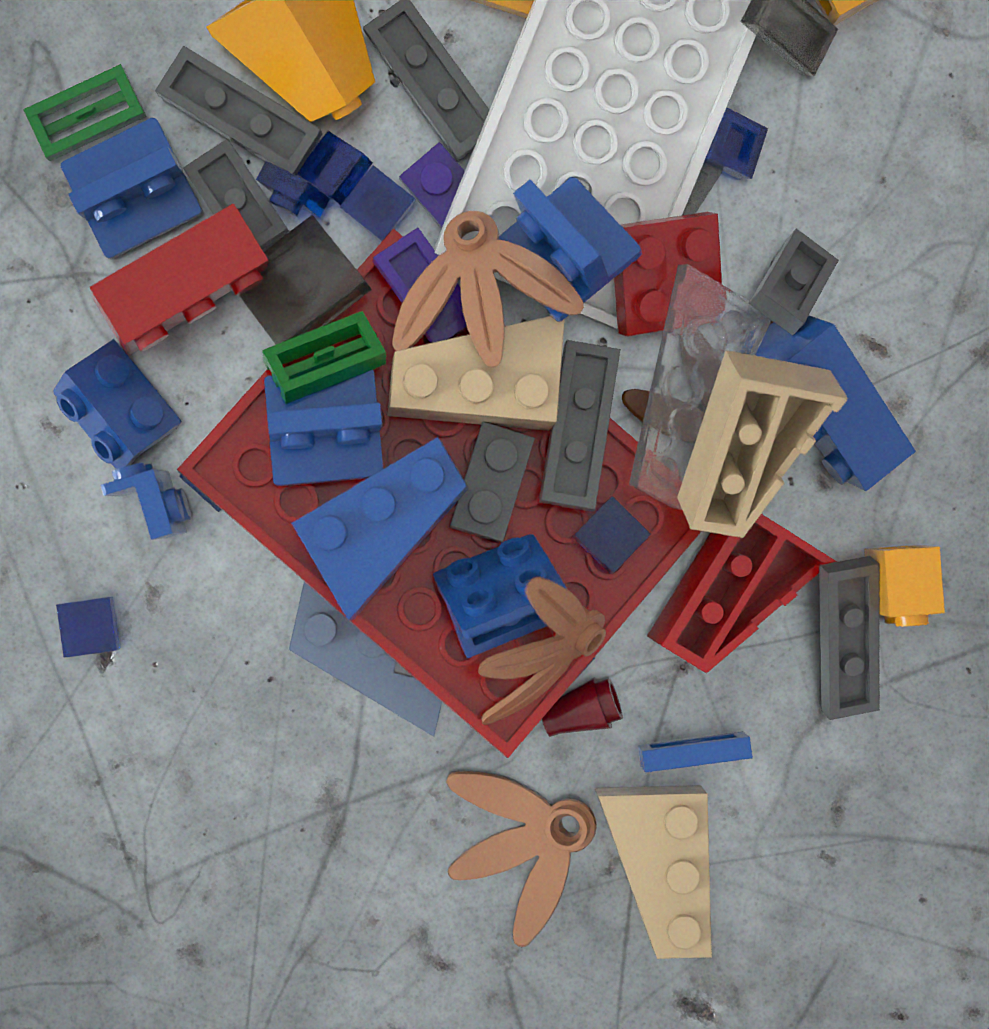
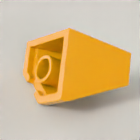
M244 0L206 26L214 39L310 122L330 113L335 120L350 114L363 104L359 95L375 83L354 0Z

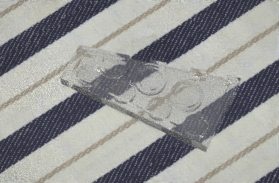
M688 264L678 265L629 482V485L672 508L682 510V507L677 497L725 350L755 356L771 323L770 319L749 304V300Z

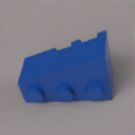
M808 316L805 323L792 336L773 322L740 347L744 354L831 370L848 399L838 413L832 410L813 437L816 440L814 444L825 457L822 459L824 467L839 484L843 485L845 482H848L867 491L916 452L833 323Z
M437 437L292 522V525L348 621L360 614L368 602L394 575L402 563L429 535L469 487L442 441Z

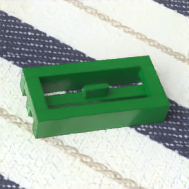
M121 64L23 109L41 149L49 161L55 160L147 117ZM118 83L121 91L46 126L43 125L41 118ZM126 102L129 108L54 143L50 140L51 137Z
M363 311L262 350L263 363L267 370L271 371L272 380L276 387H280L281 396L285 404L386 364V351ZM359 334L362 336L336 348L331 346ZM314 352V356L285 368L283 367V364Z

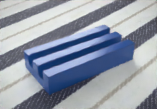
M743 731L638 745L640 765L645 773L753 758L750 737Z

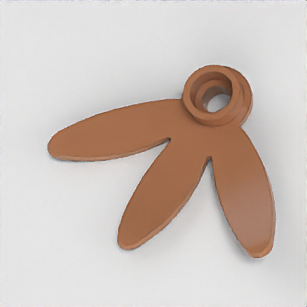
M467 211L457 215L448 223L443 237L446 251L439 255L422 272L410 288L397 317L392 345L396 351L412 348L441 313L458 280H461V302L471 340L482 360L489 367H496L500 364L503 356L505 335L503 305L494 276L495 272H498L505 280L525 295L561 313L578 315L582 312L584 303L571 283L548 261L519 245L499 240V231L496 223L486 213ZM479 231L477 236L471 240L462 239L470 232Z
M539 576L532 578L526 585L525 593L538 616L556 632V636L498 653L486 658L480 664L479 674L489 678L514 679L535 674L514 692L487 710L482 716V724L493 723L523 709L546 692L565 672L573 659L578 658L582 654L589 656L594 653L606 635V630L603 629L605 616L598 610L589 611L574 594L561 585Z
M471 771L452 772L447 777L446 783L458 796L490 813L526 824L504 830L480 841L459 856L448 868V875L451 879L460 881L471 880L507 871L521 865L536 855L539 856L523 888L514 921L513 941L519 947H526L545 927L560 901L569 872L571 852L583 850L593 840L597 828L595 816L592 810L579 800L562 799L551 805L531 789L502 776ZM572 816L576 818L579 822V831H567L562 824L563 817Z

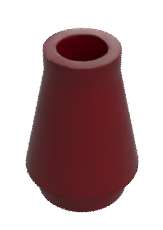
M594 677L561 696L542 718V722L548 736L552 737L563 733L611 729L612 722L623 719V714L611 679L608 678L598 682Z

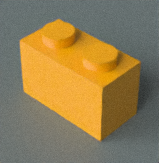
M908 545L864 549V557L871 556L879 563V615L884 616L886 624H895V626L929 624L928 614L945 613L940 546Z

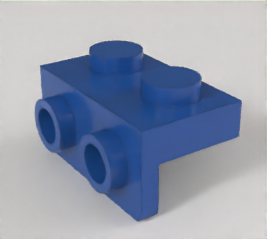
M112 339L66 370L53 390L62 413L69 420L77 422L91 438V445L98 457L104 462L112 464L115 469L131 465L139 455L176 430L182 422L115 339Z
M144 462L136 463L111 471L114 481L100 485L103 496L121 497L137 492L151 540L166 539L187 533L184 521L191 519L190 507L183 489L176 490L173 487L169 471L153 469L152 463L144 465Z

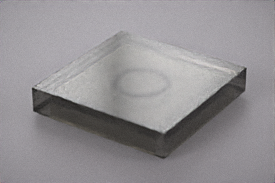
M311 215L264 251L268 259L267 268L260 272L264 280L239 296L273 342L279 344L327 325L372 289L316 218Z

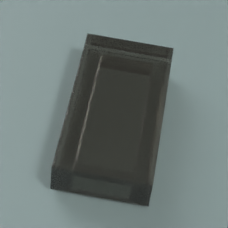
M751 0L740 21L799 73L813 77L838 31V28L807 0Z

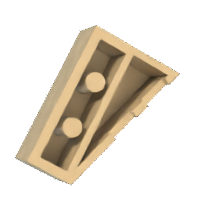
M552 316L504 326L503 356L500 364L496 367H489L484 363L471 340L470 334L395 351L391 366L387 416L471 424L486 422L496 426L549 431L557 422L564 320L559 322Z
M725 350L677 497L690 529L741 538L746 535L783 486L784 481L782 477L799 454L806 455L816 442L813 436L832 410L838 413L847 401L846 394L831 370Z
M701 785L595 788L656 958L712 957L708 793Z

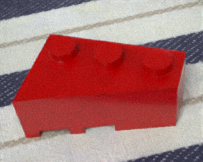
M233 203L89 288L95 304L125 353L129 356L137 350L145 351L169 336L167 331L186 320L190 324L206 316L217 307L214 301L230 291H233L235 296H238L258 285L264 280L260 272L267 268L268 259Z
M763 514L758 517L743 538L711 532L647 637L707 674L759 629L757 626L781 605L786 606L797 597L798 594L796 592L820 573L819 565L837 561Z

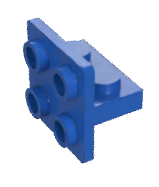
M156 118L147 119L64 160L60 165L73 191L68 196L77 214L88 221L104 256L108 259H114L197 218L203 212Z
M575 177L569 178L548 196L529 179L513 192L521 214L516 217L517 222L499 236V240L519 245L548 261L571 283L583 303L642 255L640 245ZM541 304L556 321H563L569 316Z
M374 370L288 404H285L281 396V389L276 387L272 376H267L264 379L273 482L276 486L364 479L383 470L380 439L382 419L380 402L377 403Z
M533 534L506 540L496 548L471 558L456 560L448 567L433 574L435 583L447 604L461 648L467 658L548 626L532 607L525 593L526 585L532 578L539 576L551 580L564 588L566 586Z

